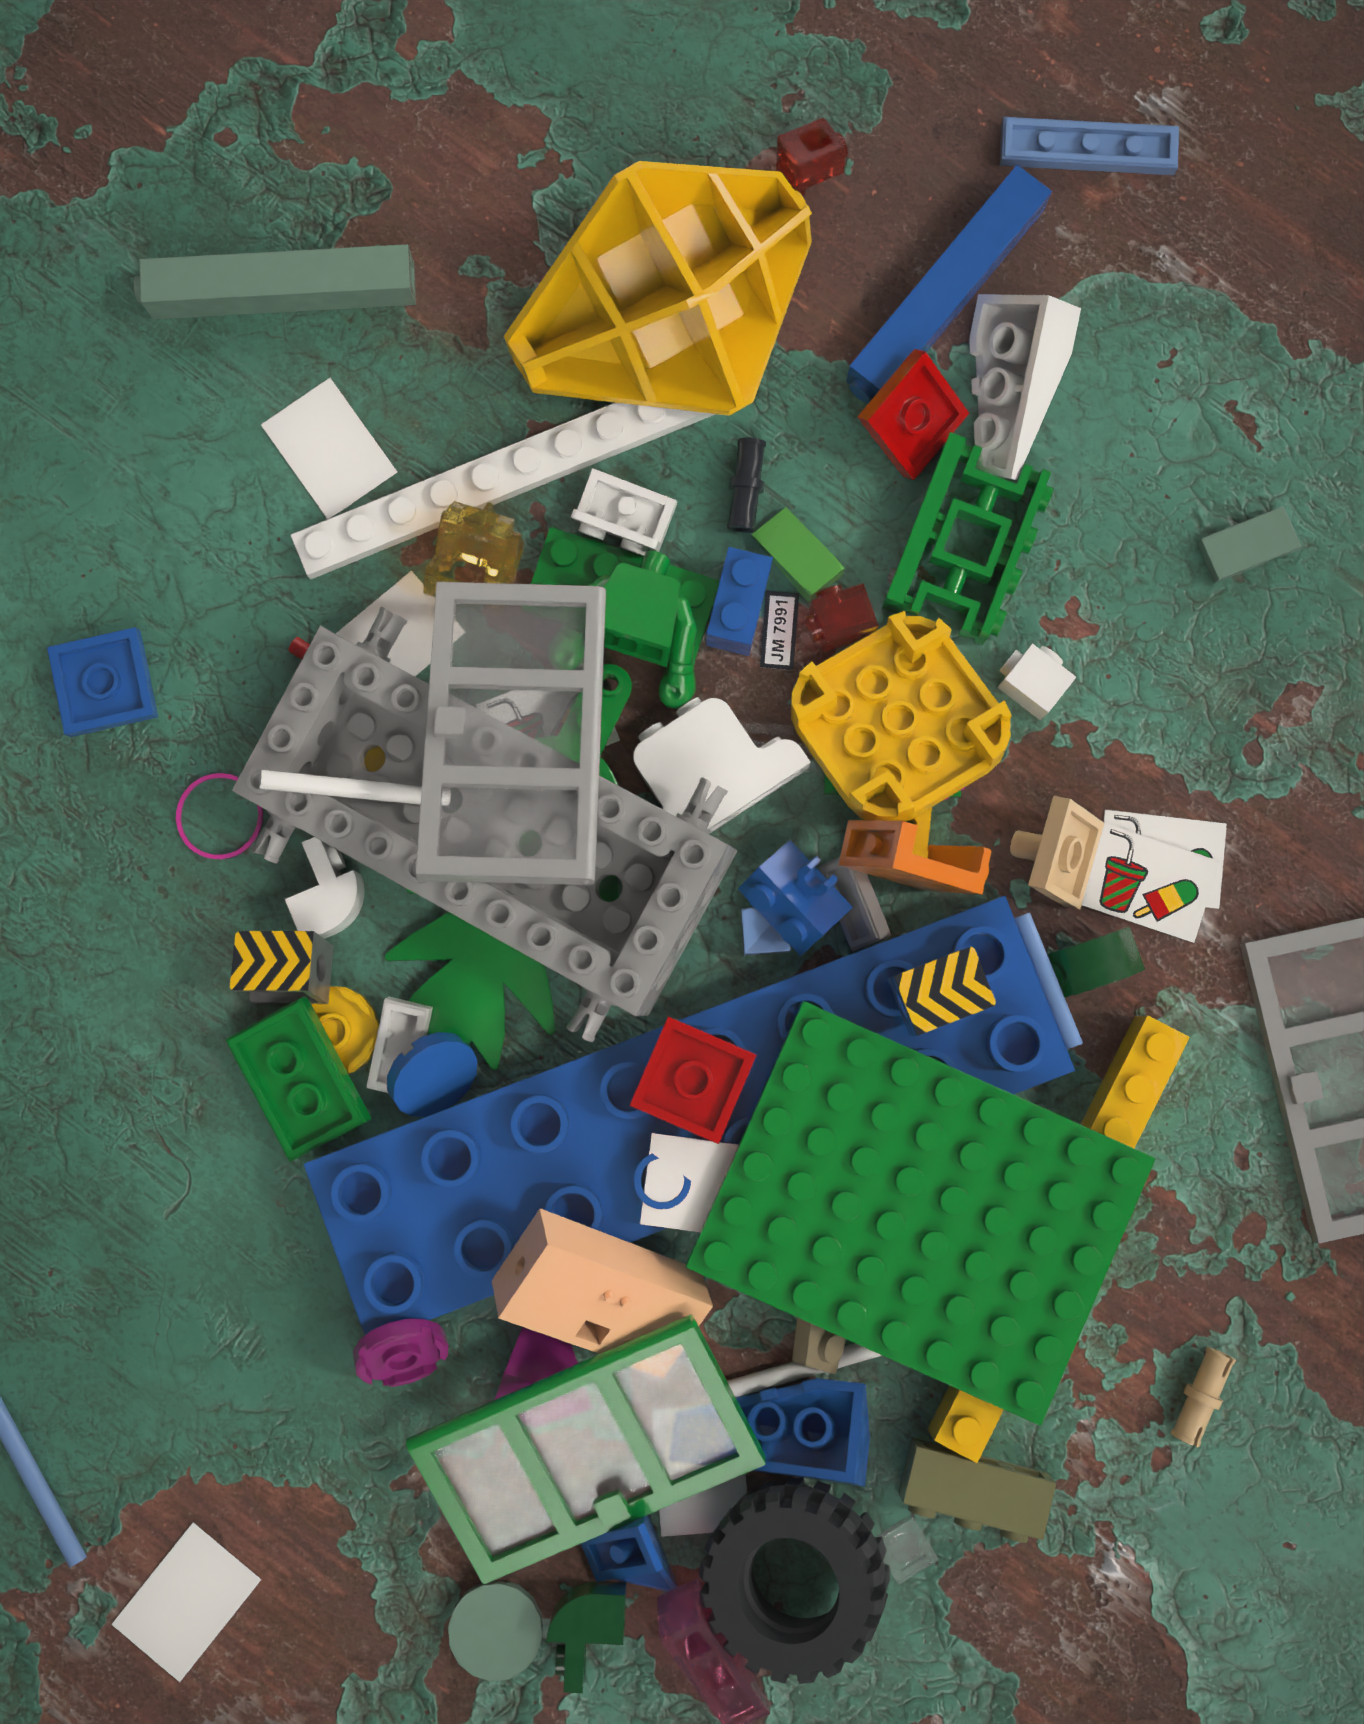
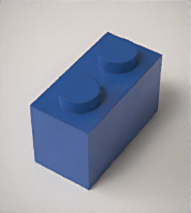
M728 547L707 630L706 646L750 656L773 557Z

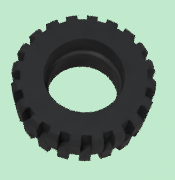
M789 1478L785 1485H780L777 1480L764 1483L756 1492L750 1490L730 1508L719 1522L704 1548L707 1554L700 1562L699 1578L705 1581L704 1586L699 1591L701 1606L703 1608L711 1607L712 1614L708 1618L707 1623L713 1635H717L720 1632L723 1633L727 1640L722 1648L732 1658L737 1653L745 1657L748 1662L744 1668L756 1675L761 1668L772 1671L771 1680L786 1683L790 1674L797 1675L799 1684L813 1683L819 1672H823L825 1677L830 1678L841 1672L845 1662L853 1663L863 1653L866 1643L868 1641L871 1642L888 1598L886 1590L890 1582V1566L885 1564L883 1560L887 1550L882 1537H874L871 1532L875 1523L867 1512L859 1516L852 1509L856 1502L846 1493H843L842 1497L838 1499L829 1494L831 1485L821 1481H817L814 1487L805 1486L804 1478ZM792 1538L806 1542L819 1550L831 1564L839 1585L836 1603L830 1611L817 1617L798 1618L782 1613L773 1607L760 1592L753 1573V1559L761 1545L772 1539Z

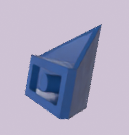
M649 1515L581 1543L596 1582L617 1580L682 1595Z

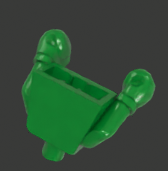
M646 551L640 567L619 563L612 574H603L587 586H599L606 589L604 647L664 667L668 665V668L661 676L658 694L661 702L667 708L678 709L691 701L696 691L693 652L697 628L689 601L679 595L680 582L677 579L665 576L670 559L660 552ZM573 607L569 620L564 621L561 630L551 641L548 650V661L554 670H577L584 663L586 607Z

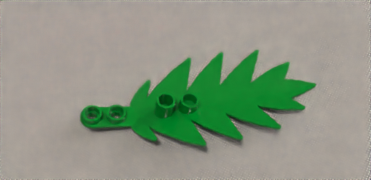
M613 664L603 665V680H615L618 686L612 691L602 688L600 756L628 701L632 689L628 673L623 668ZM580 692L558 739L549 737L535 740L579 765L583 692ZM600 758L599 776L618 785L612 771L604 759ZM462 805L450 814H455L456 812H458L461 809ZM537 832L526 833L521 838L519 848L523 856L532 858L541 851L542 839ZM616 875L606 876L599 884V894L606 902H612L619 898ZM406 888L408 894H416ZM450 912L414 932L385 954V959L388 962L451 960L430 977L408 1001L433 1007L428 1035L437 1032L454 1033L461 1037L468 1045L472 1041L491 1070H497L499 1067L505 1037L503 983L548 1035L555 1033L552 996L545 965Z

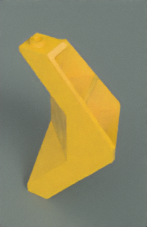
M647 161L634 163L612 177L505 333L504 339L514 364L533 393L729 416L753 403L811 246L809 216L812 213L809 206L806 204L801 193L794 190L784 175L778 171Z

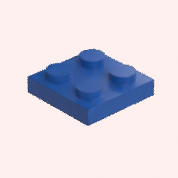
M136 627L47 647L64 735L74 737L158 718L142 634Z

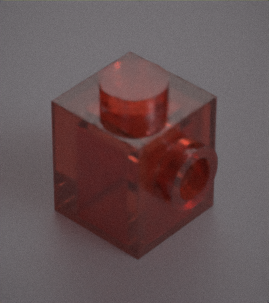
M864 583L844 590L842 585H834L816 593L817 599L811 601L810 615L805 616L809 636L812 642L820 641L823 652L859 641L875 632L879 626Z

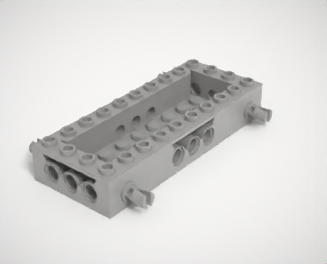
M380 607V612L363 643L358 641L357 645L320 626L232 789L233 792L266 809L267 813L270 814L251 851L256 854L265 855L264 859L278 864L279 857L294 829H301L581 985L587 992L566 1028L571 1032H577L588 1018L582 1036L587 1041H594L595 1035L611 1005L618 1006L634 1016H649L737 853V850L709 835L711 830L707 829L728 791L718 785L706 800L711 782L701 777L683 814L677 813L674 816L599 776L595 883L591 885L418 881L416 877L420 805L259 789L261 770L422 786L429 684L389 663L391 659L387 657L407 620L397 614L393 616V613ZM449 695L448 707H464L466 709V727L464 738H445L444 765L580 768L579 764ZM381 747L385 753L384 765L378 771L370 772L365 766V756L370 749ZM443 787L450 790L458 789L463 796V805L458 812L450 815L446 814L441 807L438 856L526 858L520 851V840L526 833L537 832L542 839V848L532 858L576 860L579 790ZM616 875L622 882V893L615 901L606 902L599 894V884L606 876Z

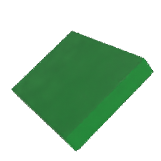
M307 996L292 1002L225 1039L289 1162L372 1119Z

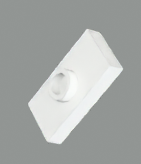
M393 997L385 998L366 1088L388 1093L387 1075L393 1061L401 1052L405 1056L414 1047L411 1043L420 1037L427 1036L433 1007Z

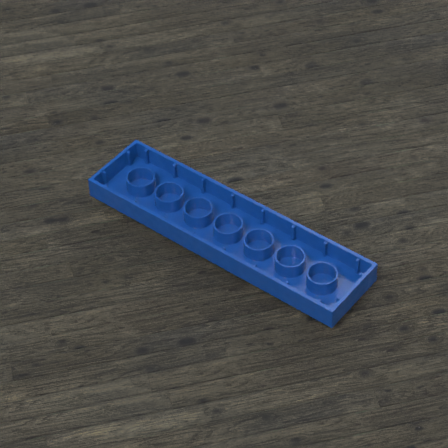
M1006 896L678 1020L756 1054V1058L720 1140L722 1143L737 1145L742 1138L802 1000L1013 1095L1075 1071ZM973 947L996 1004L993 1007L921 1035L910 1036L887 978L962 949ZM664 1026L304 1163L364 1335L373 1329L394 1321L404 1319L431 1320L493 1296L492 1279L539 1209L546 1210L629 1243L667 1229L640 1224L643 1202L655 1209L673 1208L686 1198L690 1190L691 1180L684 1176V1185L680 1194L668 1202L654 1201L645 1194L648 1164L656 1159H660L653 1153L649 1154L652 1133L710 1140L630 1106Z

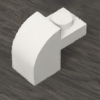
M313 837L302 842V845L319 885L285 899L298 931H315L325 939L341 932L356 919L364 901V882L362 875L354 870L342 875L340 870L346 868L341 852Z

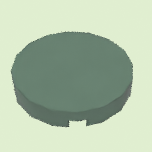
M494 1580L483 1585L481 1582L468 1589L453 1609L448 1626L450 1649L458 1664L472 1676L487 1681L508 1680L525 1671L537 1656L543 1636L542 1613L534 1597L519 1584L509 1581L507 1583L502 1581L495 1582Z

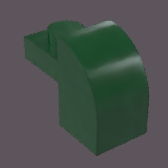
M1130 926L1047 954L1065 998L1108 985L1145 970Z
M591 1581L582 1583L565 1593L556 1604L551 1616L546 1642L565 1643V1645L557 1644L555 1675L564 1676L563 1693L583 1694L587 1644L623 1645L627 1582Z

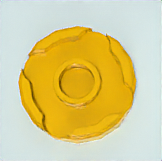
M330 986L328 1004L311 1005L347 1073L351 1074L357 1072L371 1060L377 1039L379 1020L374 1007L363 995L347 987Z

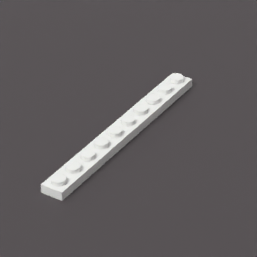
M615 402L291 534L306 574L311 580L715 414Z

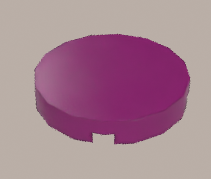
M404 1319L387 1323L373 1329L362 1337L353 1349L356 1375L365 1383L373 1385L372 1379L382 1380L383 1386L389 1387L410 1384L429 1376L437 1369L436 1362L440 1359L445 1361L448 1356V1342L444 1329L438 1323L426 1319Z

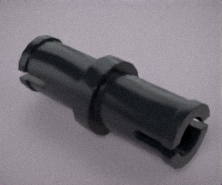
M743 437L739 438L737 443L738 452L735 476L731 477L729 481V489L733 492L727 529L735 532L753 533L756 530L755 521L759 494L764 492L765 482L761 480L766 442L757 438Z

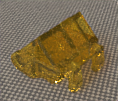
M456 501L449 505L447 510H443L441 514L435 554L425 570L423 593L434 596L437 582H462L441 575V572H444V570L449 571L455 561H462L485 568L484 582L513 584L525 548L522 534L513 531L515 519L496 514L493 504L487 502L484 509ZM475 604L492 609V614L502 617L506 605Z

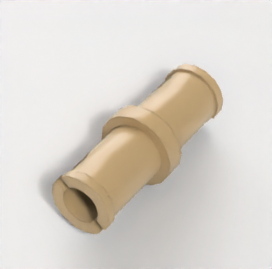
M1209 1346L1205 1350V1356L1193 1384L1186 1385L1184 1394L1187 1395L1177 1422L1171 1430V1434L1174 1437L1196 1447L1201 1445V1439L1214 1409L1220 1410L1223 1400L1219 1397L1231 1368L1236 1362V1359Z

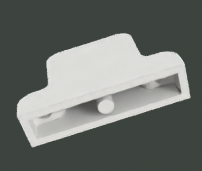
M699 697L689 701L677 710L676 713L679 717L665 727L659 722L642 732L638 736L641 742L634 751V762L640 776L662 809L674 816L677 813L683 814L701 777L711 782L706 800L718 785L728 791L707 829L711 830L710 833L808 770L811 763L796 742L788 739L781 740L779 736L760 748L756 747L728 704L717 698H710L701 702Z

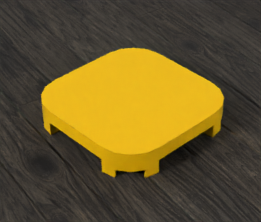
M905 611L888 617L887 625L817 666L813 662L809 663L799 672V678L791 696L792 723L798 736L847 806L861 819L909 821L988 774L1001 762L1011 737L1010 719L1012 715L1005 700L1001 703L997 702L951 640L950 634L952 629L940 618L935 622L922 616H906Z

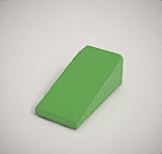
M786 507L751 535L769 557H773L772 561L808 603L843 576L845 570L843 565Z

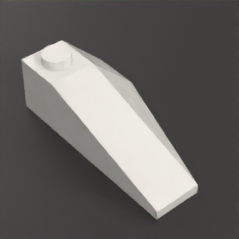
M978 294L969 338L970 354L976 356L977 378L971 379L972 394L978 396L979 417L974 422L975 445L982 447L976 469L1002 479L1017 480L1072 354L1081 308L1049 295Z

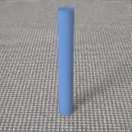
M1027 913L1014 918L1066 1049L1083 1044L1031 914Z

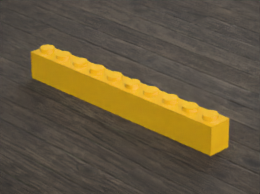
M1148 1015L1135 1016L1081 1125L1135 1148L1190 1037ZM949 1385L927 1430L934 1441L978 1463L1004 1410Z

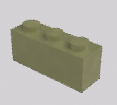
M911 1437L898 1493L902 1502L908 1505V1511L916 1515L935 1518L938 1512L953 1516V1522L964 1528L980 1531L982 1525H987L1000 1529L999 1534L1007 1539L1027 1543L1029 1537L1040 1540L1044 1539L1056 1482L1048 1473L982 1455L978 1463H975L944 1445Z

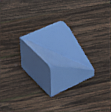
M741 908L744 956L788 953L791 951L790 944L782 939L781 935L755 908Z

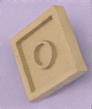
M1053 796L1043 834L1018 830L1011 840L1010 852L1013 856L1035 861L1028 886L1064 907L1080 910L1104 822L1072 799Z

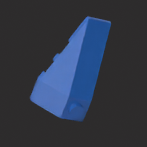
M816 1378L803 1381L801 1384L778 1389H767L760 1391V1393L736 1398L765 1453L766 1465L752 1471L865 1487L870 1442L866 1384ZM712 1402L676 1410L670 1459L709 1465L737 1453Z

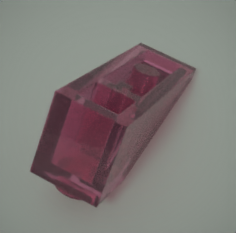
M696 1578L658 1596L657 1609L660 1641L721 1724H749L769 1715V1705L753 1673L744 1668L747 1664L745 1657L737 1653L732 1658L722 1648L727 1640L723 1633L720 1632L717 1635H713L707 1623L708 1618L712 1614L711 1607L703 1608L701 1606L699 1591L704 1585L700 1579Z

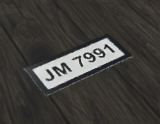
M766 591L760 668L794 669L800 593Z

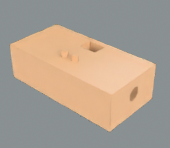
M543 1209L538 1210L492 1279L499 1319L599 1354L690 1314L693 1315L699 1326L713 1307L703 1275L686 1268V1264ZM679 1344L635 1363L633 1366L664 1376L682 1351L683 1346Z

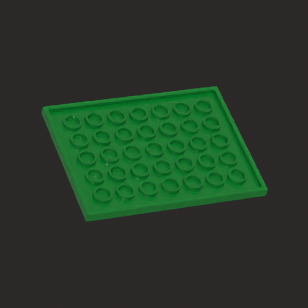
M802 1000L689 1255L686 1268L1041 1426L1156 1158Z

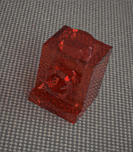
M824 117L777 136L776 171L784 175L794 190L799 191L802 196H805L806 188L844 173L845 159L848 155L846 142L839 132H835Z

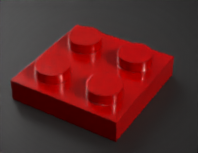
M914 349L857 418L899 473L905 478L915 480L945 444L949 433H954L969 415V412L926 351Z
M668 1016L630 1106L719 1144L756 1058V1054Z

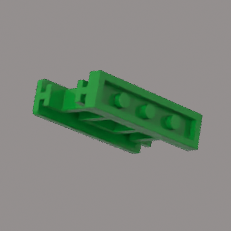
M950 432L882 609L895 614L905 611V613H908V616H918L924 599L966 614L958 635L965 638H974V643L983 646L989 635L997 637L1001 630L1007 611L1000 609L1005 593L1013 596L1023 570L1016 568V564L1021 552L1029 554L1038 532L1037 528L1031 526L1037 511L1044 514L1054 488L1047 486L1051 471L1042 469L1041 472L1032 470L1033 466L1024 464L1020 471L1016 484L976 469L975 466L982 447L965 445L967 438ZM959 461L966 464L960 482L981 490L975 505L953 498L947 515L940 513L939 510ZM1025 488H1031L1032 491L1013 540L1008 539L1007 535L1013 520L991 512L996 498L1000 496L1018 503L1023 496ZM956 517L997 532L985 566L943 551ZM927 543L935 546L928 563L949 570L943 588L921 581L914 598L907 595L925 546ZM996 568L1001 570L983 620L980 623L975 621L981 603L961 596L960 592L966 577L987 585Z

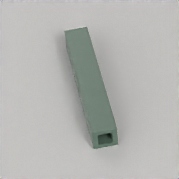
M408 244L139 259L140 276L134 277L136 301L144 306L152 319L416 305L415 266Z

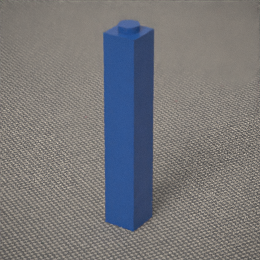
M1019 165L1015 166L849 366L846 382L850 384L851 392L858 399L869 403L914 349L928 352L1044 212L1052 193L1049 188Z

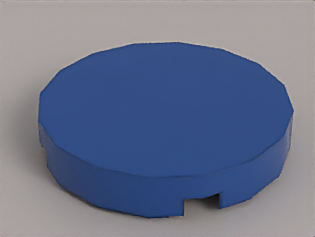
M437 1032L420 1037L411 1043L414 1047L405 1056L401 1052L393 1061L387 1075V1091L399 1110L412 1117H427L448 1109L457 1103L470 1089L477 1074V1058L468 1043L464 1042L461 1037L454 1033Z

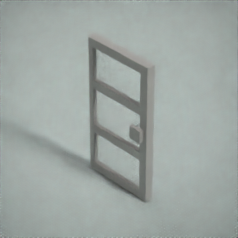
M437 582L416 861V877L418 881L591 885L595 883L606 607L605 588L599 586Z
M1364 918L1240 944L1312 1241L1318 1244L1364 1234Z

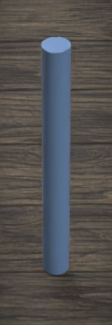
M0 1396V1439L68 1566L72 1567L87 1556Z

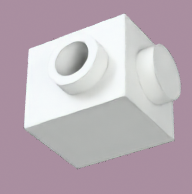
M1032 644L1024 654L1015 650L999 670L1006 677L997 688L1041 720L1050 712L1076 676L1061 666L1063 660L1054 651L1044 646L1039 649Z

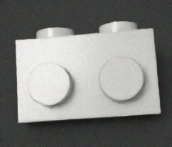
M592 468L578 509H573L571 518L581 523L578 531L600 540H604L606 533L623 539L620 545L621 548L644 556L648 549L660 551L678 502L675 499Z

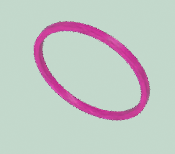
M215 773L197 779L184 791L177 805L176 825L182 840L192 851L206 858L221 860L238 856L255 842L263 824V808L257 805L258 821L256 829L249 841L240 849L222 855L208 854L197 849L188 840L182 827L181 814L186 798L195 787L205 781L216 778L237 781L239 778L231 774Z

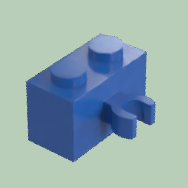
M789 840L761 864L738 890L773 926L782 939L790 944L801 956L853 907L834 887L838 878L833 874L826 879L815 867L821 861L818 856L812 857L809 860Z

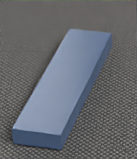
M1003 117L1001 123L999 166L1015 167L1019 165L1020 167L1174 175L1178 169L1179 126Z

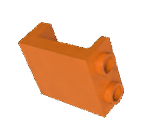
M848 820L839 866L924 891L983 894L984 884L989 874L990 849L982 846L929 845L927 849L928 858L912 854L918 825L905 821Z

